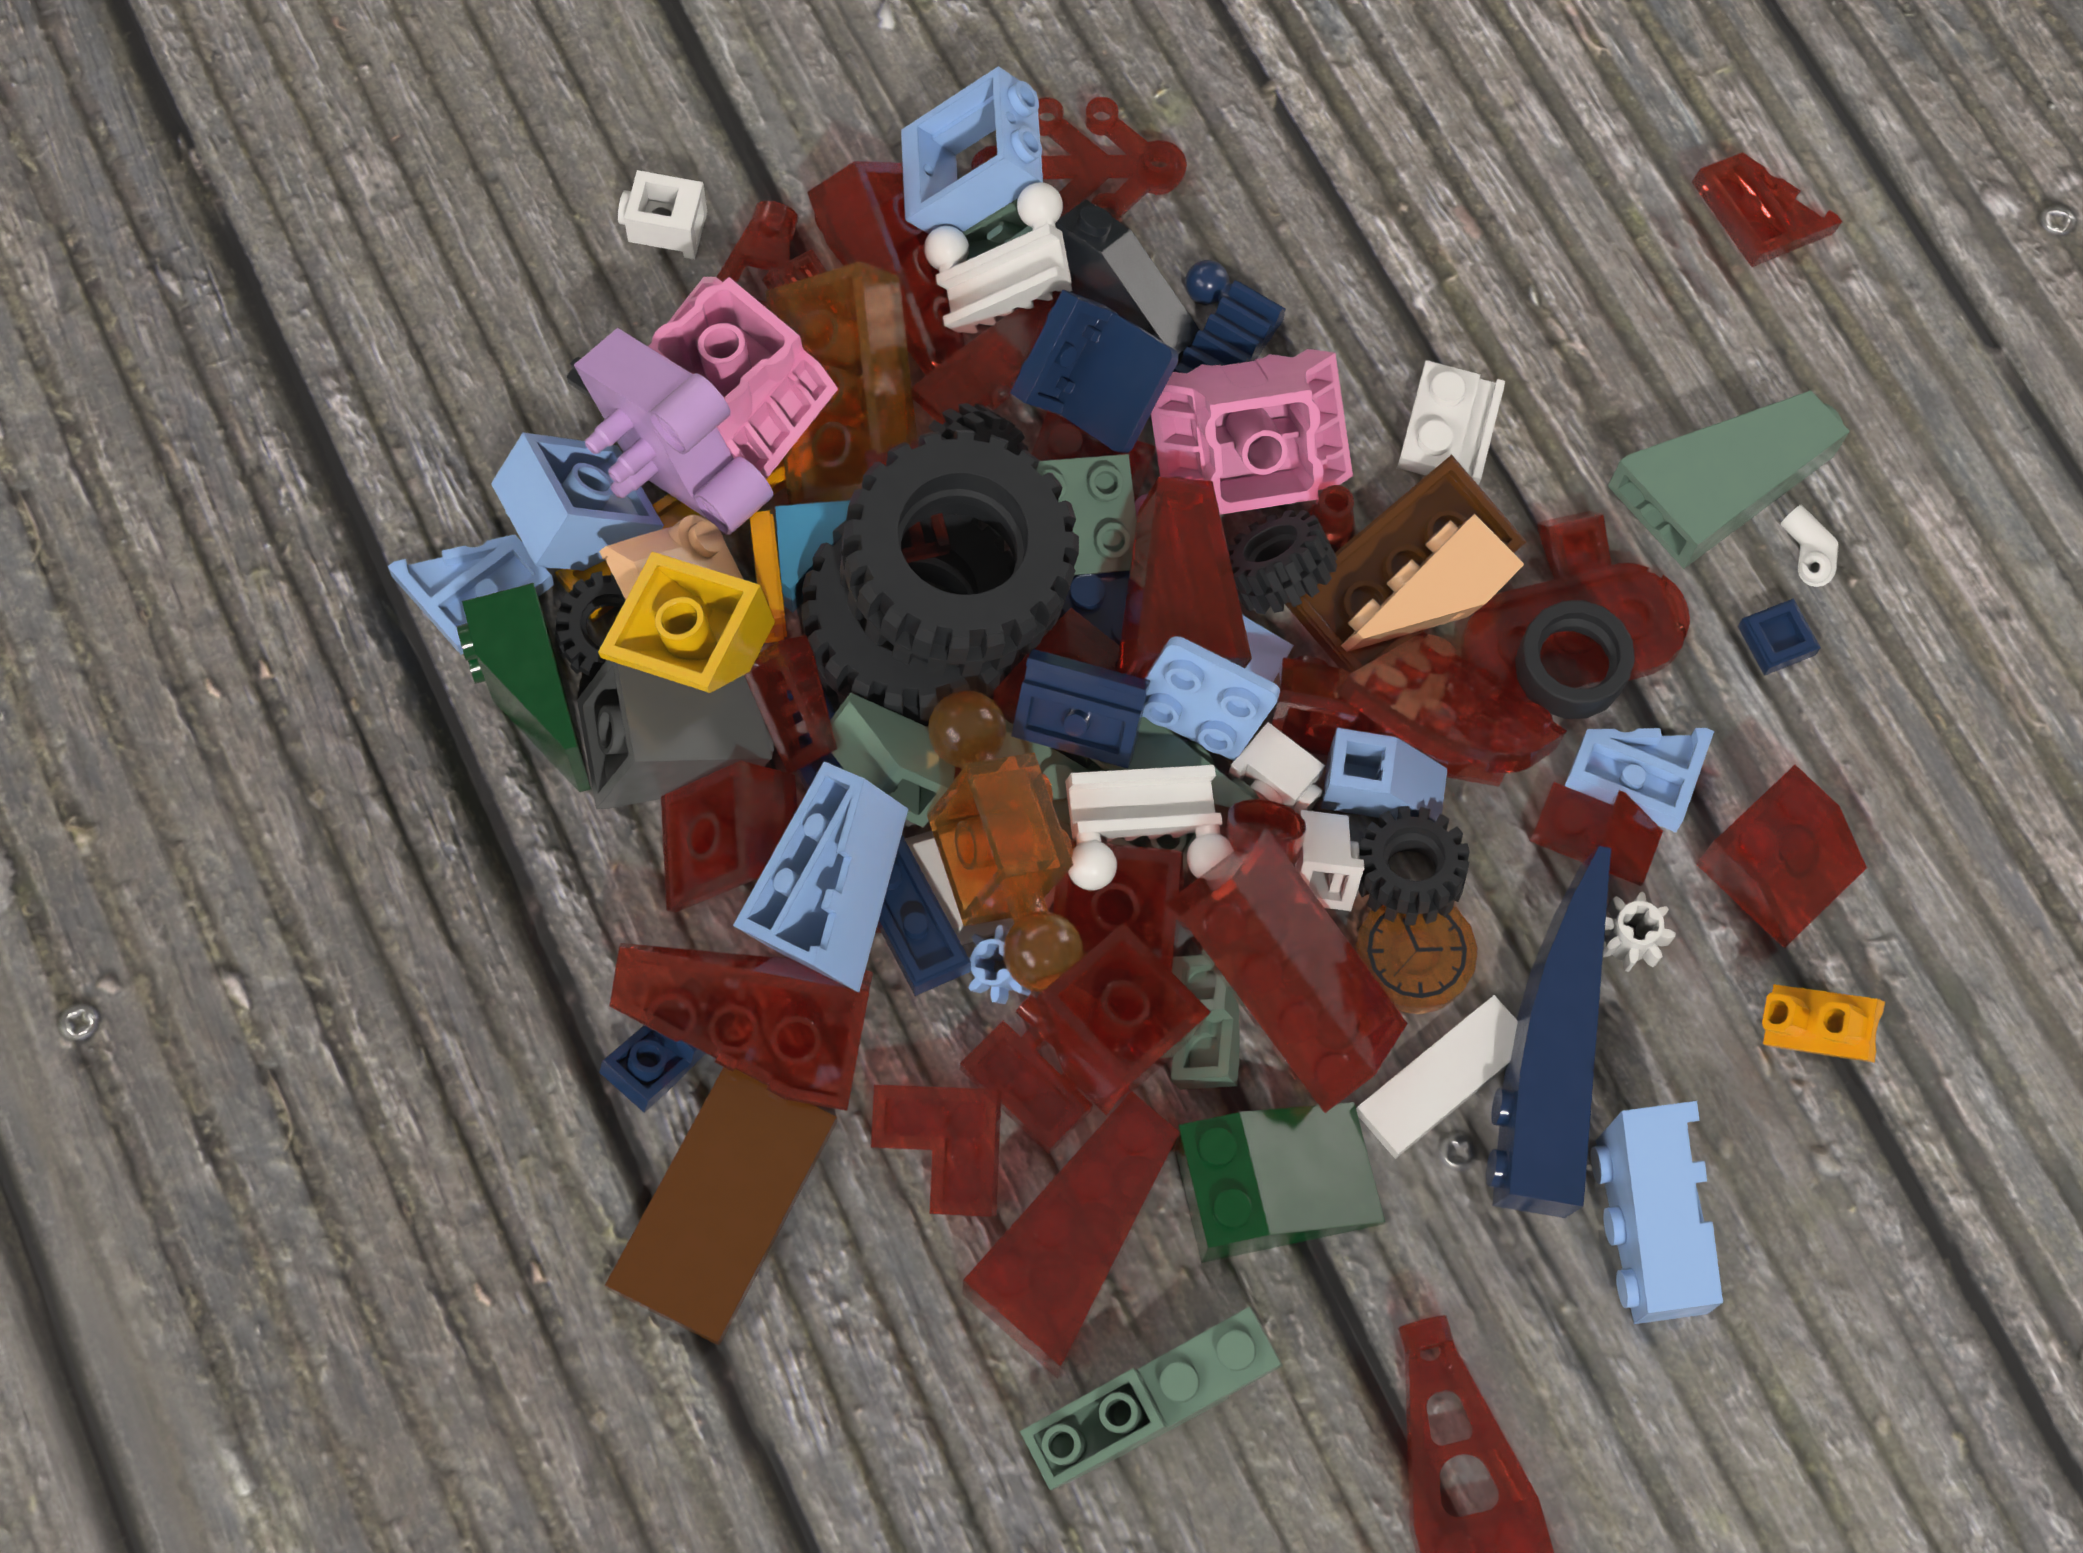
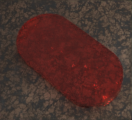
M1636 563L1613 564L1494 595L1485 605L1475 611L1468 620L1461 640V657L1470 679L1486 695L1506 704L1519 706L1534 705L1527 698L1517 680L1515 658L1528 625L1543 609L1561 601L1585 600L1608 609L1623 622L1633 640L1635 662L1629 680H1633L1661 671L1676 658L1683 647L1690 625L1689 608L1680 589L1664 575L1660 578L1655 573L1648 572L1649 567ZM1574 631L1556 632L1545 640L1540 651L1541 663L1545 670L1560 684L1575 689H1589L1598 686L1607 675L1609 660L1602 647L1589 636Z

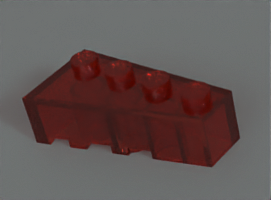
M1132 1091L963 1279L962 1295L1057 1379L1173 1153L1180 1133Z

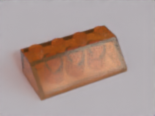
M861 261L765 291L767 309L800 335L803 349L821 364L838 388L783 458L788 505L851 500L854 490L862 488L863 475L874 462H882L886 466L889 450L902 442L908 443L911 449L918 447L899 276Z

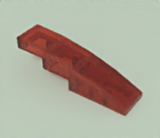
M1053 291V299L1049 301L1034 299L1033 308H1018L974 338L912 387V399L942 425L946 422L942 412L951 408L959 413V404L968 403L974 407L976 403L985 407L988 406L994 411L1012 395L1010 392L1020 374L1021 367L1031 353L1046 323L1047 316L1055 306L1061 291Z

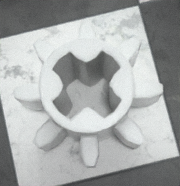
M1640 892L1634 902L1627 905L1619 897H1614L1607 906L1608 913L1612 918L1606 917V947L1603 950V957L1613 955L1618 960L1623 961L1624 971L1627 972L1631 970L1636 961L1642 958L1651 967L1656 966L1663 957L1658 946H1668L1676 934L1672 930L1664 928L1663 917L1669 909L1667 906L1657 908L1653 904L1646 902L1644 892ZM1632 924L1636 926V935L1643 939L1638 940L1633 938V928L1626 925Z

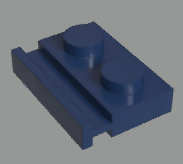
M1033 649L1027 658L1025 679L1021 686L1011 737L1128 769L1134 755L1150 680Z

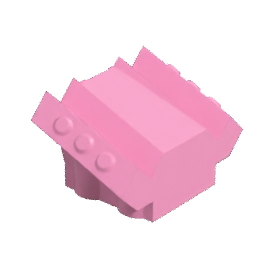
M703 277L668 323L661 326L655 332L652 343L648 345L649 348L688 372L702 375L716 387L731 411L730 416L718 425L717 428L734 459L737 457L745 458L760 471L765 479L769 477L838 390L821 364L803 349L800 335L730 277L724 282L717 277Z
M1306 349L1295 357L1269 354L1264 358L1255 359V361L1223 366L1202 364L1187 374L1173 372L1151 413L1163 499L1172 507L1188 510L1215 507L1218 514L1221 515L1319 499L1318 490L1336 488L1353 476L1336 353Z

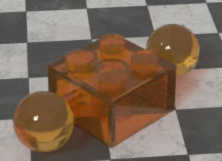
M972 690L951 693L944 697L933 709L928 723V735L936 754L950 765L961 768L962 771L927 817L963 926L1012 918L1014 925L1008 931L1003 945V959L1011 977L1019 985L1031 991L1050 992L1067 985L1078 973L1083 959V944L1076 928L1064 917L1049 912L1044 899L1074 865L1071 858L1073 854L1071 840L1067 832L1061 829L1052 804L1053 791L1048 777L1042 774L1035 753L996 758L1005 741L1006 722L1002 710L994 700L983 693Z

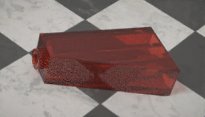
M1180 476L1158 477L1138 511L1117 672L1142 679L1146 677L1168 640L1176 636L1197 644L1243 668H1246L1252 659L1213 481L1193 480Z

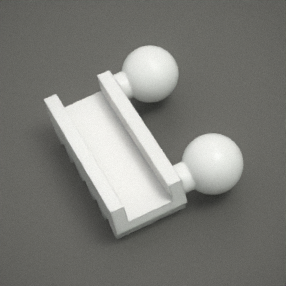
M1042 182L1033 183L1024 188L1019 195L1017 201L1018 214L1026 225L1032 227L1033 231L967 261L969 244L966 236L959 229L952 226H941L934 229L928 235L924 244L925 257L931 266L939 270V274H936L937 285L947 289L951 313L943 316L944 326L958 333L974 334L978 332V324L991 326L997 324L996 316H1015L1014 308L1016 307L1033 308L1034 299L1049 301L1053 299V291L1062 292L1063 289L1069 292L1072 291L1063 234L1055 226V223L1062 214L1063 202L1059 192L1053 186Z
M1214 765L1071 773L1065 781L1072 839L1076 840L1077 846L1071 851L1067 860V870L1071 880L1077 886L1086 890L1101 889L1112 881L1117 870L1116 857L1113 851L1102 842H1109L1118 837H1124L1126 841L1134 840L1140 836L1156 839L1165 834H1171L1173 838H1179L1188 833L1196 834V839L1191 843L1187 852V863L1190 871L1198 879L1205 882H1218L1229 876L1235 867L1236 852L1232 843L1220 833L1222 817L1221 813H1215L1211 781L1216 776Z

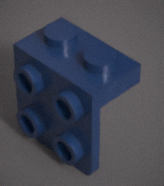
M1063 289L1055 306L1050 310L1046 323L1031 353L1024 361L1010 394L1026 404L1060 414L1112 450L1125 454L1133 449L1178 363V353L1169 345L1107 306Z

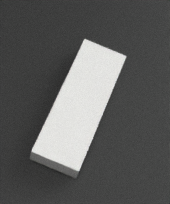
M1493 995L1356 1108L1358 1117L1395 1159L1398 1158L1506 1068L1511 1060L1518 1021L1499 999Z

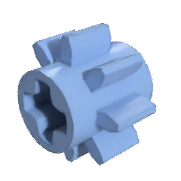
M1003 925L997 926L995 939H988L974 934L972 939L976 947L969 959L971 961V971L975 979L971 981L968 987L970 991L982 993L991 987L990 996L992 1002L1006 1004L1009 990L1029 996L1031 990L1027 982L1031 978L1032 972L1041 971L1043 968L1042 965L1032 962L1031 956L1028 953L1035 941L1022 936L1012 943V930ZM1005 957H1008L1010 961L1008 969H1001L998 973L994 972L995 961L1005 960Z

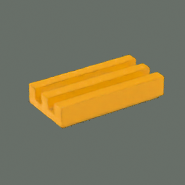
M770 510L759 511L750 517L757 584L761 585L775 620L765 643L785 641L784 637H787L774 517L773 514H770Z

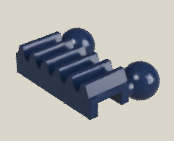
M1202 260L1195 263L1188 270L1185 277V288L1192 300L1202 305H1212L1219 302L1216 313H1211L1208 317L1203 331L1199 330L1192 346L1185 349L1180 363L1176 365L1173 372L1187 374L1202 364L1223 366L1255 361L1282 324L1286 308L1235 280L1233 284L1230 283L1226 269L1216 261Z

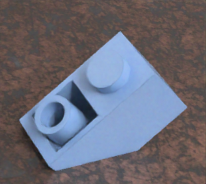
M1337 728L1328 752L1321 809L1380 818L1381 814L1390 811L1394 820H1397L1399 807L1409 806L1411 817H1418L1420 807L1431 809L1428 820L1435 822L1443 810L1447 768L1397 737Z

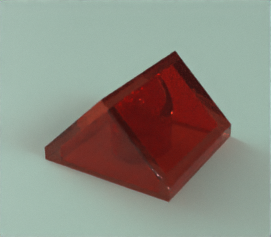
M1061 838L1058 846L1049 961L1172 974L1184 904L1183 851L1104 843L1113 851L1116 857L1117 870L1115 876L1107 886L1101 889L1086 890L1077 886L1071 880L1067 870V860L1071 851L1077 846L1076 840Z

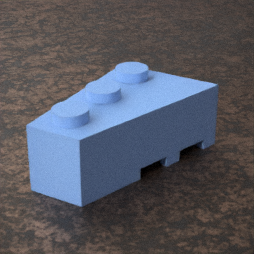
M823 762L733 926L776 952L852 990L860 992L908 808L865 778Z
M1697 1101L1623 1110L1595 1140L1596 1146L1591 1148L1593 1175L1598 1184H1605L1609 1207L1605 1208L1603 1213L1606 1237L1611 1246H1618L1622 1270H1618L1616 1275L1617 1291L1622 1306L1624 1308H1631L1634 1324L1705 1315L1723 1303L1713 1222L1704 1221L1696 1183L1707 1182L1705 1161L1692 1162L1687 1123L1700 1121Z

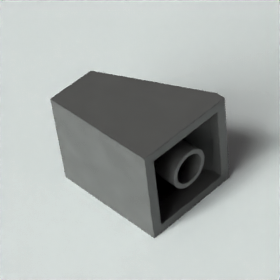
M606 660L577 699L596 809H610L751 782L772 759L774 751L773 732L771 727L765 724L761 704L763 680L760 672L754 669V664L747 674L708 693Z

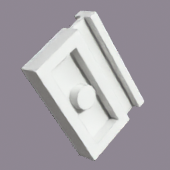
M1426 360L1397 468L1427 476L1452 454L1479 485L1505 381L1497 379L1496 383L1480 379L1481 374Z

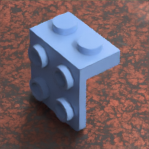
M1177 636L1171 637L1164 647L1156 644L1140 676L1142 679L1150 680L1144 703L1143 717L1155 725L1176 732L1202 745L1206 750L1220 754L1232 761H1235L1240 756L1277 703L1280 695V688L1275 683Z

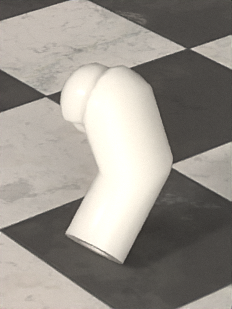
M1799 505L1781 522V526L1800 544L1798 573L1802 581L1809 586H1824L1836 574L1838 541L1808 510Z

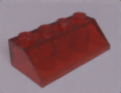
M1266 828L1165 903L1305 1094L1324 1113H1327L1376 1075L1408 1023Z

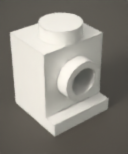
M637 170L632 190L623 191L618 209V222L625 225L628 242L681 251L684 258L695 259L707 215L704 184L700 181Z
M1268 722L1231 764L1228 778L1230 780L1238 778L1248 784L1260 799L1259 804L1264 807L1266 812L1275 813L1277 811L1290 820L1294 814L1299 817L1301 810L1311 811L1321 798L1324 790L1318 787L1325 765Z
M1307 810L1300 811L1289 850L1291 904L1346 911L1352 910L1364 871V860L1359 859V843L1350 841L1349 816Z

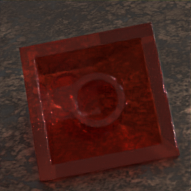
M738 761L661 796L666 911L676 913L754 881L762 874L798 809L794 774Z

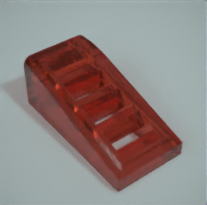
M806 635L781 640L760 652L750 672L744 676L787 774L795 773L837 750L815 657ZM789 690L791 691L794 700L790 702L787 695V691ZM800 711L803 721L795 725L792 715ZM809 732L813 743L800 749L798 737Z

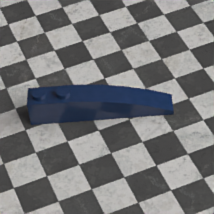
M1599 846L1580 865L1552 918L1529 975L1516 1019L1518 1023L1509 1064L1506 1066L1503 1088L1497 1089L1492 1104L1491 1120L1493 1125L1499 1126L1497 1149H1492L1488 1158L1486 1183L1488 1186L1494 1187L1492 1206L1561 1218H1566L1584 1207L1611 848Z

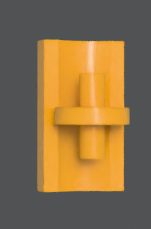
M1773 984L1772 993H1769L1766 997L1762 1026L1765 1029L1763 1044L1774 1048L1875 1063L1876 1031L1884 1011L1885 1001L1877 998Z

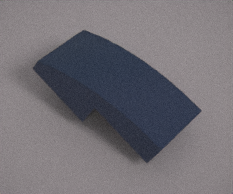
M690 976L649 1011L644 1026L602 1061L599 1073L645 1113L707 1053L735 1021L736 1014L698 980Z

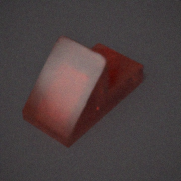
M1553 782L1529 841L1582 863L1599 846L1611 848L1609 874L1642 886L1663 830L1623 791L1618 790L1612 802L1608 804Z

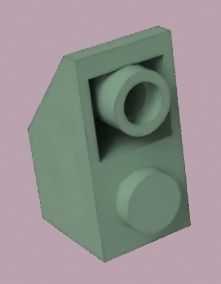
M852 693L849 694L822 730V741L843 769L865 778L907 807L906 820L924 827L953 792L957 740Z

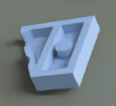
M1637 728L1632 732H1621L1616 729H1587L1579 745L1564 787L1677 832L1685 817L1714 731L1708 728H1695L1692 735L1662 736L1660 728Z

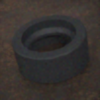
M1585 600L1561 601L1543 609L1528 625L1515 658L1517 680L1527 698L1544 712L1563 719H1586L1607 710L1627 684L1635 662L1633 640L1623 622L1605 607ZM1563 631H1574L1589 636L1602 647L1609 660L1606 677L1598 686L1589 689H1575L1560 684L1547 673L1541 663L1540 651L1545 640L1551 634Z

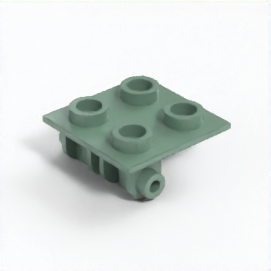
M1129 454L1039 461L1037 472L1041 476L1048 472L1053 473L1063 487L1058 502L1065 500L1070 502L1075 513L1076 522L1072 532L1079 536V555L1074 566L1076 570L1074 576L1142 570L1143 565Z

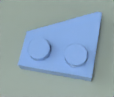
M515 534L487 540L485 544L479 547L460 546L442 550L443 557L409 565L406 559L394 561L387 566L394 580L460 655L463 654L456 626L467 623L462 601L534 583L539 597L554 585L552 575L545 567L535 566L523 542Z

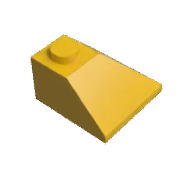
M652 551L598 653L603 659L711 693L750 672L775 620L760 584Z

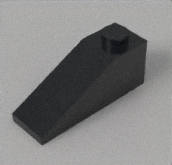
M1085 199L1055 223L1056 228L1062 231L1072 282V291L1070 292L1107 306L1175 349L1179 360L1183 356L1185 349L1192 346L1195 336L1200 329L1131 229L1113 218L1107 210Z

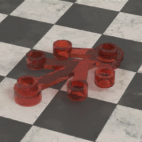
M1050 97L1038 99V116L1042 113H1051L1056 117L1051 121H1044L1039 118L1040 135L1050 137L1070 154L1041 156L1043 179H1072L1059 191L1063 202L1060 218L1087 199L1108 178L1129 179L1114 194L1109 192L1100 193L1092 199L1091 203L1101 208L1113 209L1116 213L1112 217L1122 223L1123 215L1147 193L1155 195L1169 193L1183 181L1187 162L1181 149L1175 144L1164 140L1147 142L1118 118L1119 109L1112 99L1108 97L1092 99L1086 106L1085 125L1091 133L1107 136L1127 155L1106 154L1063 118L1064 109L1059 101ZM1098 112H1104L1110 118L1098 120L1093 115ZM987 146L977 152L971 163V171L997 155V146ZM1159 161L1166 163L1167 166L1156 167L1151 162Z

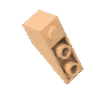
M1475 514L1459 527L1450 520L1425 544L1433 553L1420 566L1411 559L1387 582V585L1394 592L1381 605L1372 598L1354 615L1348 624L1355 632L1341 646L1348 652L1467 618L1485 605L1517 573L1524 563Z

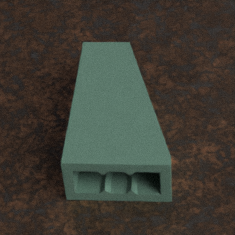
M1810 390L1631 453L1620 460L1608 487L1680 566L1685 569L1831 460L1850 431L1844 426L1838 412L1832 406L1823 403Z

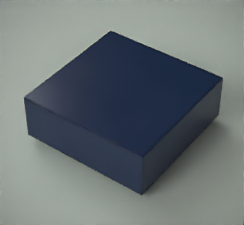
M1794 598L1742 618L1737 626L1764 676L1811 658L1821 648Z

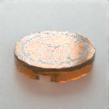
M1384 905L1376 912L1371 910L1357 933L1354 960L1359 978L1369 992L1372 990L1377 997L1383 1000V1004L1393 1010L1413 1014H1424L1441 1010L1462 994L1475 972L1478 947L1471 925L1456 907L1453 906L1452 911L1446 916L1438 910L1436 921L1428 924L1425 923L1423 915L1418 914L1415 926L1404 925L1406 914L1398 912L1394 922L1384 919L1386 910Z

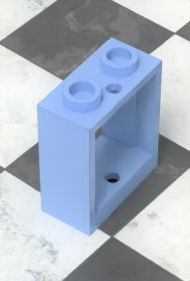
M998 66L901 130L905 220L928 234L941 226H952L964 232L1018 199L1020 193L1028 185L1038 182L1043 183L1042 145L1040 142L1038 117L1039 101L1037 92L1028 83L1018 80ZM996 130L997 155L957 180L956 155Z

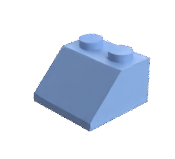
M524 432L521 434L491 485L535 566L584 571L605 561L599 552L605 546L663 528L662 521L642 487L632 491L625 498H618L611 490V484L614 481L609 476L608 470L618 461V457L622 454L617 445L607 446L599 454H593L586 447L585 441Z

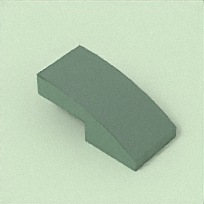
M1230 952L1173 957L1167 1014L1176 1022L1171 1081L1180 1090L1232 1087L1238 1084L1240 1046L1239 998L1234 957Z

